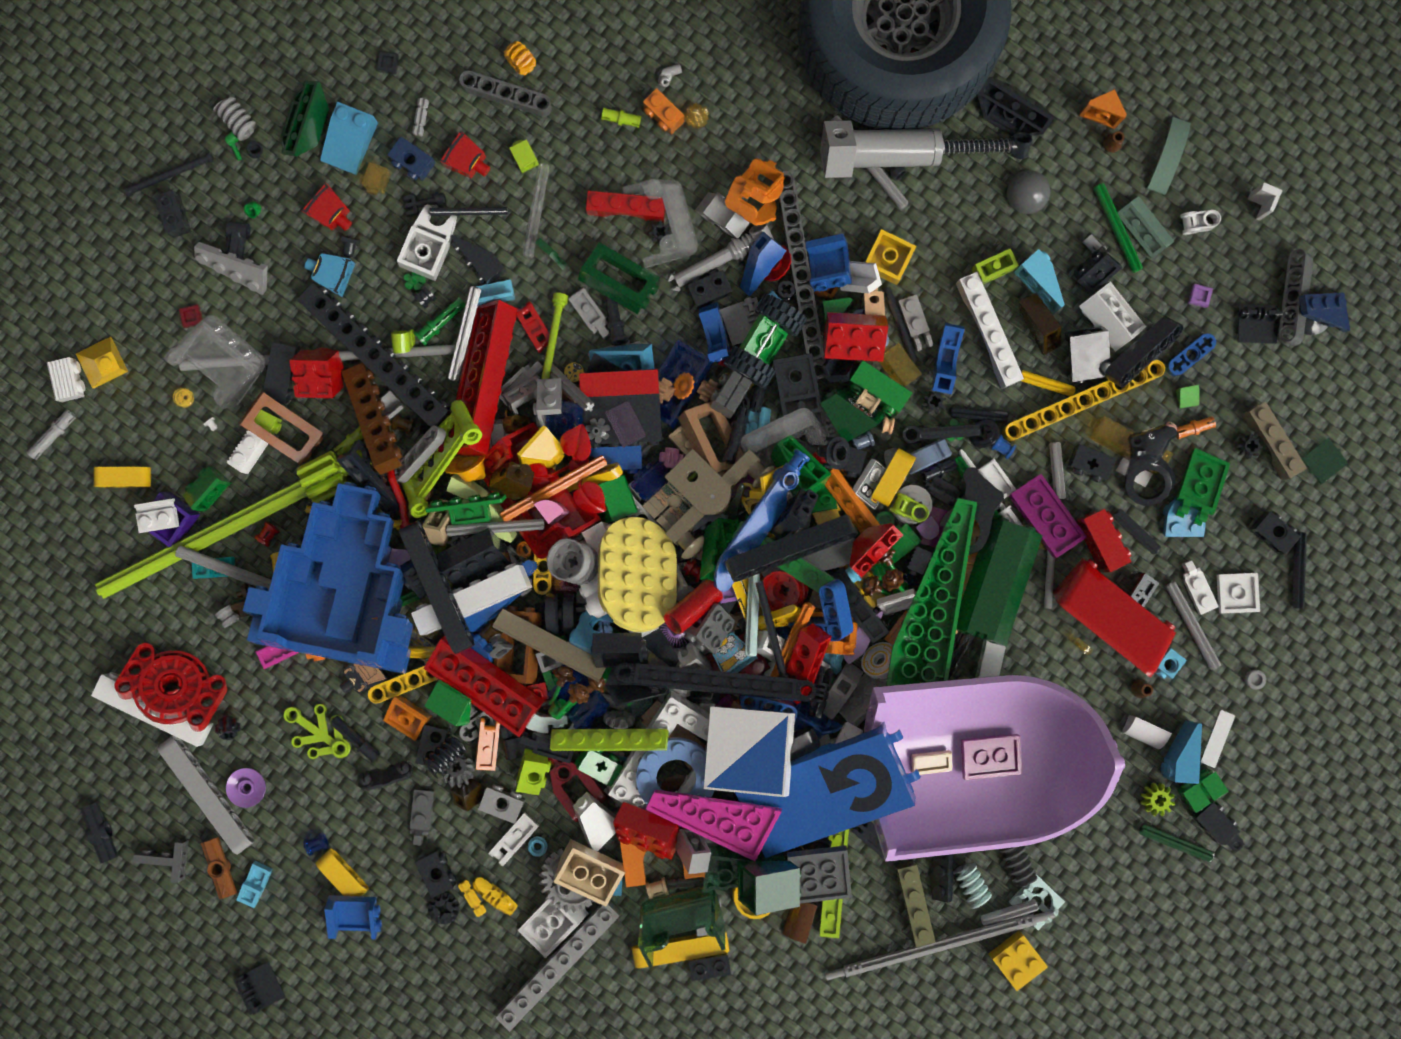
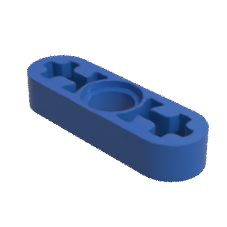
M1203 334L1167 363V372L1171 376L1183 374L1215 348V337L1212 334ZM1208 339L1210 341L1208 343V346H1205L1202 349L1198 348L1200 345L1204 343V340ZM1188 350H1193L1196 353L1194 360L1187 358L1186 353ZM1183 360L1185 363L1178 367L1179 370L1174 371L1172 369L1174 364Z

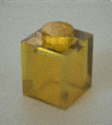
M369 162L362 181L366 192L373 195L378 193L384 195L391 172L388 168Z

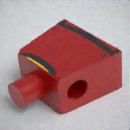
M462 131L459 132L440 161L445 168L468 178H472L476 172L485 177L490 171V166L483 162L486 158L485 153Z
M327 183L302 209L308 217L332 231L337 226L346 231L352 225V222L346 217L350 210Z

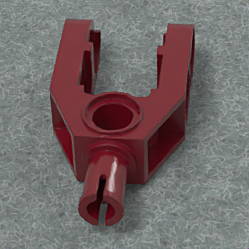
M548 757V761H551L552 765L550 775L553 793L575 822H578L573 808L575 801L570 799L563 788V783L569 781L574 775H578L592 796L600 803L608 800L606 793L603 792L595 778L578 770L575 761L571 760L570 763ZM560 768H567L570 774L567 777L561 776L559 773Z

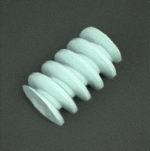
M975 863L962 865L953 871V874H960L956 878L957 881L963 880L960 888H967L963 894L971 895L967 902L974 901V904L970 907L971 909L982 906L992 896L987 891L988 886L983 884L984 879L980 877V871L976 870L977 865Z

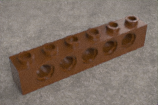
M363 362L342 371L374 468L382 475L401 467L400 458L403 456L399 447L395 446L394 442L397 439L394 432L390 431L391 421L388 415L384 414L383 410H386L384 402L378 397L380 390L377 384L373 383V379H375L374 373L369 368L367 369Z

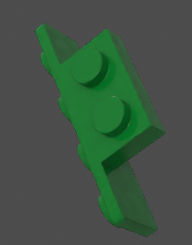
M493 492L485 497L472 495L468 499L462 500L461 497H455L448 502L434 500L430 502V505L425 510L426 513L449 510L452 525L487 522L492 519L489 504L502 503L506 499V494Z

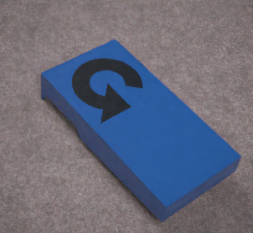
M884 721L873 730L836 744L828 743L820 746L817 750L791 761L789 796L779 797L735 792L739 802L782 808L781 814L761 849L765 858L915 806L916 796L911 783L919 780L921 776L918 769L912 773H906L893 744L903 739L900 729L895 733L889 734Z

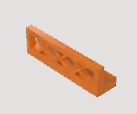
M830 469L831 476L825 486L844 512L850 516L859 532L862 533L868 527L880 525L864 502L852 490V486L840 470Z

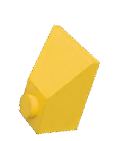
M112 337L76 353L93 389L128 372Z
M544 425L517 453L520 465L541 463L547 468H552L555 463L559 464L564 458L560 442Z

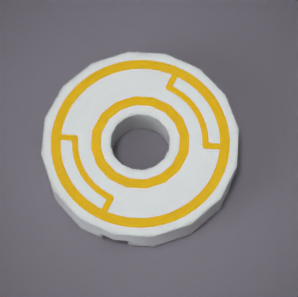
M876 643L865 651L861 666L866 675L871 679L887 678L893 646L890 643ZM880 658H884L881 664H877Z

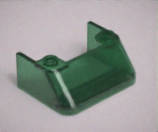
M705 885L649 899L641 905L638 947L649 968L653 967L654 951L664 949L669 942V936L704 927L708 936L716 938L721 950H726L725 923L715 888L711 885Z

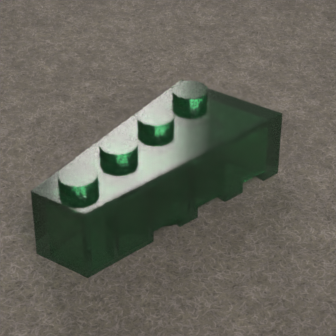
M708 845L711 856L708 871L704 872L702 892H710V890L715 889L723 891L728 890V888H737L738 862L753 860L728 848ZM759 853L756 861H788L787 856L772 855L765 858L763 853Z

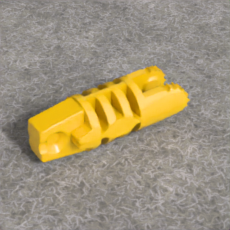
M477 877L473 881L472 887L482 895L484 900L509 916L514 913L518 905L508 894L482 877Z

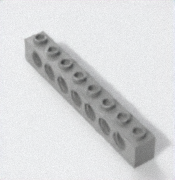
M611 901L608 902L607 906L600 904L498 1011L496 1019L510 1032L620 916L621 910Z

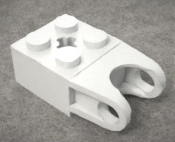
M427 204L414 225L411 226L397 263L401 268L436 281L451 245L452 239L450 236L454 233L457 216H450L445 224L435 226L430 223L429 208L432 207ZM427 251L426 256L422 257L420 255L421 252Z

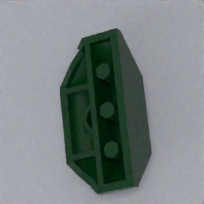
M305 80L303 87L292 100L281 134L282 154L297 157L318 145L329 111L320 82Z

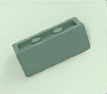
M1139 196L1118 212L1120 219L1151 258H1154L1174 242Z

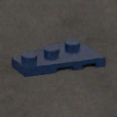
M1344 293L1299 296L1302 316L1316 322L1322 321L1327 323L1329 327L1339 328L1342 332L1350 331L1347 302Z

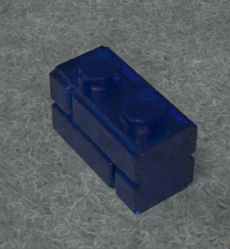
M660 461L654 464L648 463L633 476L635 480L631 483V487L636 493H639L644 502L652 498L669 482L665 476L670 471L666 470V467Z

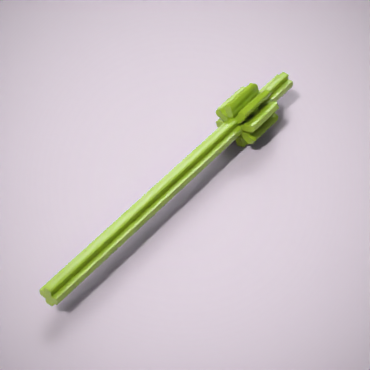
M360 450L357 451L356 453H357L361 458H363V457H362V452H361ZM329 451L301 465L297 469L299 481L176 542L172 547H167L95 583L96 592L105 599L182 560L175 556L179 546L198 552L305 497L312 499L314 503L327 501L335 497L338 483H351V480L348 478L349 474L336 461V454L333 451Z

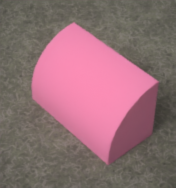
M543 500L534 504L548 524H555L570 513L565 506L554 501Z

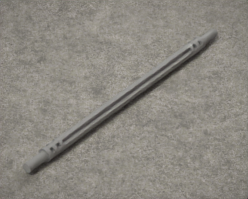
M1053 910L1036 915L1032 913L935 940L936 943L919 947L913 946L843 965L844 968L826 972V979L831 980L842 976L850 977L1035 926L1038 922L1046 921L1048 918L1053 919L1055 915Z

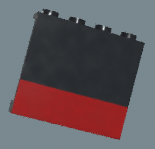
M660 369L579 373L580 390L594 403L593 410L590 412L581 408L582 424L586 427V425H591V419L596 418L598 422L600 418H604L606 420L604 425L608 424L611 427L610 431H606L610 435L608 439L602 438L601 443H596L595 438L590 440L591 448H600V444H608V447H620V443H628V446H640L639 442H647V445H659V441L664 440L661 428Z

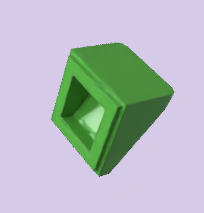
M1199 385L1176 390L1179 409L1199 405Z

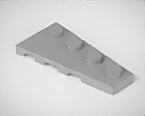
M198 242L194 247L195 260L200 264L214 269L217 273L231 278L234 282L248 287L251 291L261 295L266 292L268 265L262 263L260 266L256 265L253 260L248 258L245 260L238 259L236 254L230 252L224 254L220 249Z

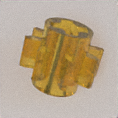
M700 104L689 106L685 113V120L688 126L692 125L694 128L705 126L709 119V112L706 106L702 108Z

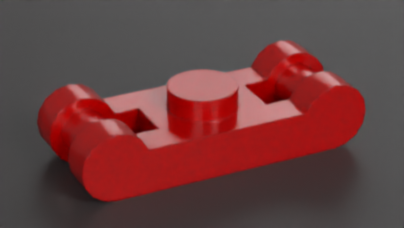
M529 301L523 308H517L516 316L538 353H541L548 346L550 333L531 301ZM530 312L532 317L525 319L524 315ZM543 334L546 339L539 342L537 337Z

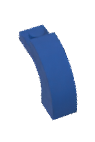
M718 302L700 307L699 316L707 339L708 358L712 362L722 361L729 356L731 349Z
M949 323L944 325L936 353L932 391L952 394L957 377L956 363L965 330L964 326Z

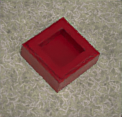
M197 304L179 309L183 328L204 324L200 305Z

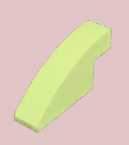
M457 474L451 477L446 490L464 499H468L472 495L485 497L489 494L474 481L465 482ZM499 503L489 504L492 519L479 523L504 522L500 515V512L503 510ZM516 532L494 533L498 538L510 543L517 535Z

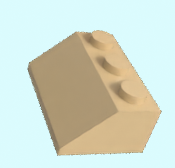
M570 839L560 858L553 882L601 905L607 906L624 876L625 870L623 863Z

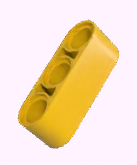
M899 448L871 498L889 507L914 464L916 457Z
M94 467L93 487H151V467Z
M330 848L315 862L317 868L343 896H363L369 890L363 879L334 849Z

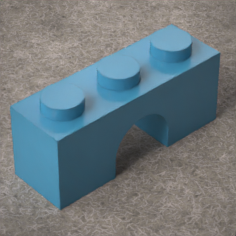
M586 610L581 614L576 629L572 630L569 641L572 645L593 655V633H599L593 630L594 625L600 620H606L611 623L614 620L608 614L596 618Z

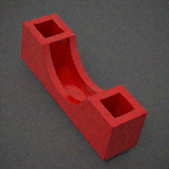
M588 191L586 211L587 215L590 216L627 215L638 217L645 221L664 222L666 200L662 197Z

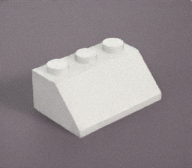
M1111 281L1079 306L1084 316L1090 319L1094 327L1103 326L1109 331L1110 347L1115 352L1146 328L1145 324Z

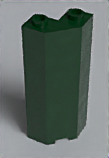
M1003 517L992 520L987 544L977 553L960 604L957 631L979 637L992 644L1007 646L1043 536L1035 532L1036 528L1027 525L1023 527L1011 523Z

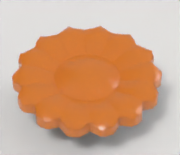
M683 372L675 379L673 388H675L674 395L678 399L689 397L692 389H694L693 384L695 381L690 373Z

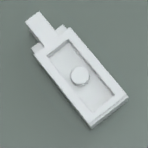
M1192 560L1182 563L1185 574H1183L1184 579L1182 580L1198 614L1202 615L1219 607L1199 567L1196 568Z

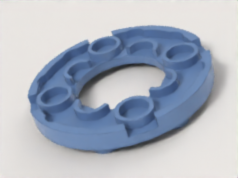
M668 738L667 751H645L638 763L636 772L637 789L644 802L648 804L655 789L661 790L656 778L660 767L664 763L676 759L690 764L696 774L695 785L691 791L684 794L711 798L714 790L704 789L707 751L698 743L685 738Z

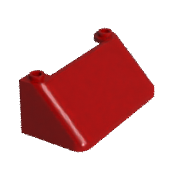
M534 422L501 438L485 455L483 463L486 477L483 480L488 487L493 471L509 461L520 465L517 453L539 431ZM553 467L547 468L548 474L555 472ZM556 475L549 478L551 483L559 479V476ZM567 488L546 499L562 504L570 512L557 523L548 524L535 506L511 519V521L544 519L545 528L543 530L519 531L532 552L539 559L548 557L549 550L559 540H573L600 520L597 513H589L580 509ZM529 491L527 496L533 494V492ZM506 497L500 505L503 509H506L517 502Z
M1082 558L1053 591L1056 602L1142 672L1152 677L1176 634L1174 630L1176 627L1168 620L1165 622L1159 620L1100 573L1097 569L1099 565L1089 558L1087 561Z

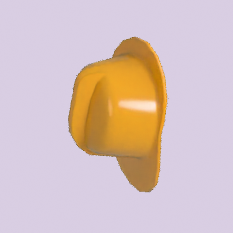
M485 455L478 457L456 456L447 466L445 472L457 474L465 482L484 479L486 477L483 463Z

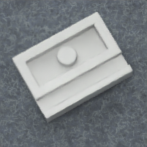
M175 498L134 505L137 511L136 519L139 533L180 527L177 509L174 506Z

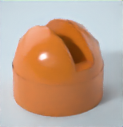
M525 541L517 545L516 552L519 556L527 558L532 555V550ZM524 546H526V548H527V550H528V553H527V554H526L525 550L523 549Z

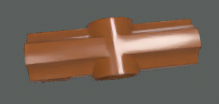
M219 837L202 842L201 846L208 864L207 872L213 879L219 899L236 894L237 890L230 872L231 864L225 857ZM216 864L222 866V872L216 870Z

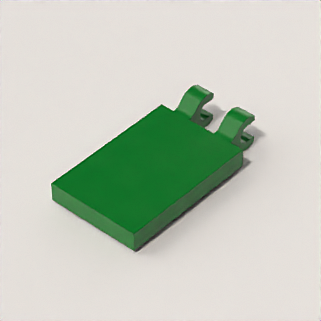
M1194 448L1191 451L1176 500L1181 503L1175 515L1184 518V515L1189 513L1191 506L1199 510L1193 523L1199 526L1202 525V522L1205 523L1208 514L1213 515L1216 511L1230 463Z

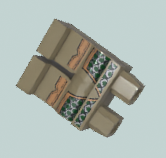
M668 482L642 507L656 519L669 506L670 508L656 520L668 531L693 505Z

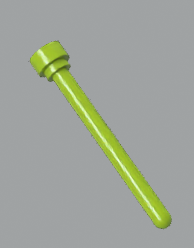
M563 293L553 294L552 303L555 308L541 379L550 378L561 313L568 302V295Z

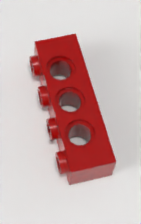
M812 623L807 627L801 628L798 632V640L792 648L793 654L786 665V671L792 679L809 680L814 684L832 636ZM804 686L800 689L802 695H810V687Z

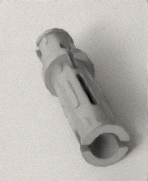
M66 409L56 421L51 423L49 429L35 444L26 451L27 454L37 460L60 434L66 432L65 429L77 418L76 415Z

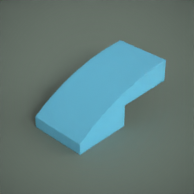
M255 861L251 866L246 881L242 884L237 901L255 908L273 868Z

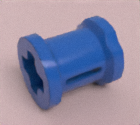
M999 435L991 449L997 450L1005 455L1006 459H1009L1017 445L1009 443L1003 439L1002 435Z

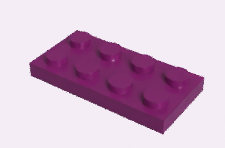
M1042 474L1009 495L1028 524L1036 528L1035 532L1043 535L1041 542L1054 560L1087 538Z

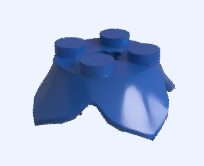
M792 701L797 710L794 731L807 726H813L818 738L821 739L823 736L835 733L843 727L836 721L827 720V716L822 714L821 718L809 716V702L802 703L801 701L796 704Z

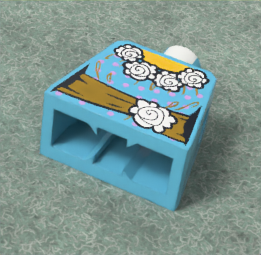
M733 632L726 636L721 647L718 648L715 655L713 654L721 672L738 673L757 659V656L749 657L745 655V643Z

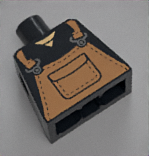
M350 663L343 671L347 679L340 684V687L346 694L354 688L358 693H362L391 677L386 670Z

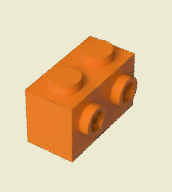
M657 88L643 101V111L648 117H653L664 132L667 131L672 135L684 123V114Z

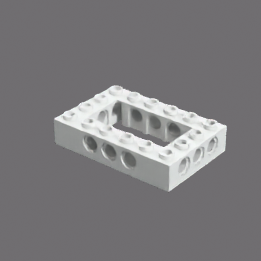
M671 690L646 729H667L669 737L676 725L679 724L708 742L710 713ZM632 751L623 764V768L613 785L609 786L608 795L621 803L626 802L646 810L647 804L641 798L636 784L638 763L645 751ZM693 768L689 775L684 777V782L679 790L675 791L676 793L684 794L691 791L696 781V774Z

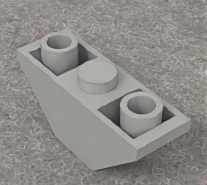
M846 662L829 688L827 704L823 714L831 720L846 703L863 674V671L852 663L848 664Z

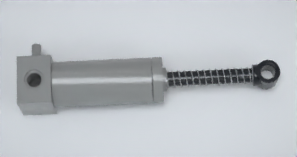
M824 121L820 156L825 178L852 177L853 168L939 166L943 154L947 152L948 154L950 152H953V154L955 152H958V154L960 152H963V154L965 152H968V154L970 152H973V154L978 152L979 154L980 152L994 153L995 151H1007L1008 154L1016 159H1025L1029 155L1033 139L1029 133L1020 131L1007 140L990 139L983 141V139H980L978 141V139H975L977 141H973L971 139L970 141H943L942 132L939 128L853 130L851 121Z

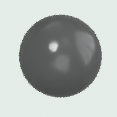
M1025 170L1019 172L1010 180L1007 186L1006 196L1008 203L1015 211L1022 214H1033L1045 207L1050 198L1048 180L1037 171Z

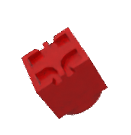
M328 348L300 350L290 359L291 372L294 375L292 380L295 382L293 386L295 397L334 398L343 388L342 371H344V365L339 356V350Z

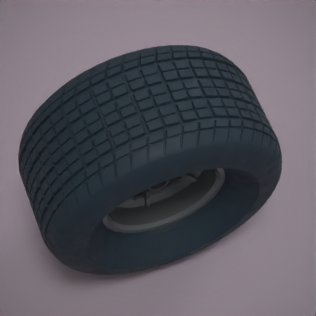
M801 0L798 17L799 50L801 57H803L802 61L806 72L818 92L830 105L846 117L876 129H921L953 116L964 108L982 89L1007 41L1011 23V0H908V3H902L900 0ZM882 6H888L891 10L885 11L882 9ZM922 9L925 14H918L916 10ZM866 15L874 21L868 27L866 22ZM937 21L938 27L935 36L930 30L929 25ZM886 25L888 26L889 30L884 31L880 28V26ZM919 28L923 33L917 34L914 29ZM901 36L905 41L899 42L896 37ZM911 49H914V50L917 51V52H914V53H910Z

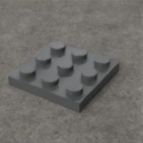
M847 845L787 852L788 861L793 862L801 870L800 903L852 897Z

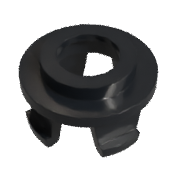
M826 437L827 444L817 448V456L823 457L826 460V463H823V467L832 469L844 468L850 458L848 442L843 437Z

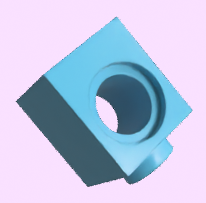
M1168 648L1155 673L1163 679L1166 677L1173 679L1187 660L1172 648ZM1169 659L1171 667L1166 670L1164 663Z

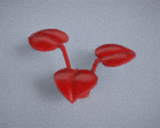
M583 424L566 431L561 437L560 445L563 452L568 456H572L569 465L551 474H548L547 467L544 464L534 463L529 465L534 472L531 492L534 493L550 484L549 478L568 469L573 471L590 461L588 457L591 453V444ZM583 479L578 481L579 489L573 493L576 505L589 513L605 512L607 510L605 496L601 487L592 481H587L583 485Z

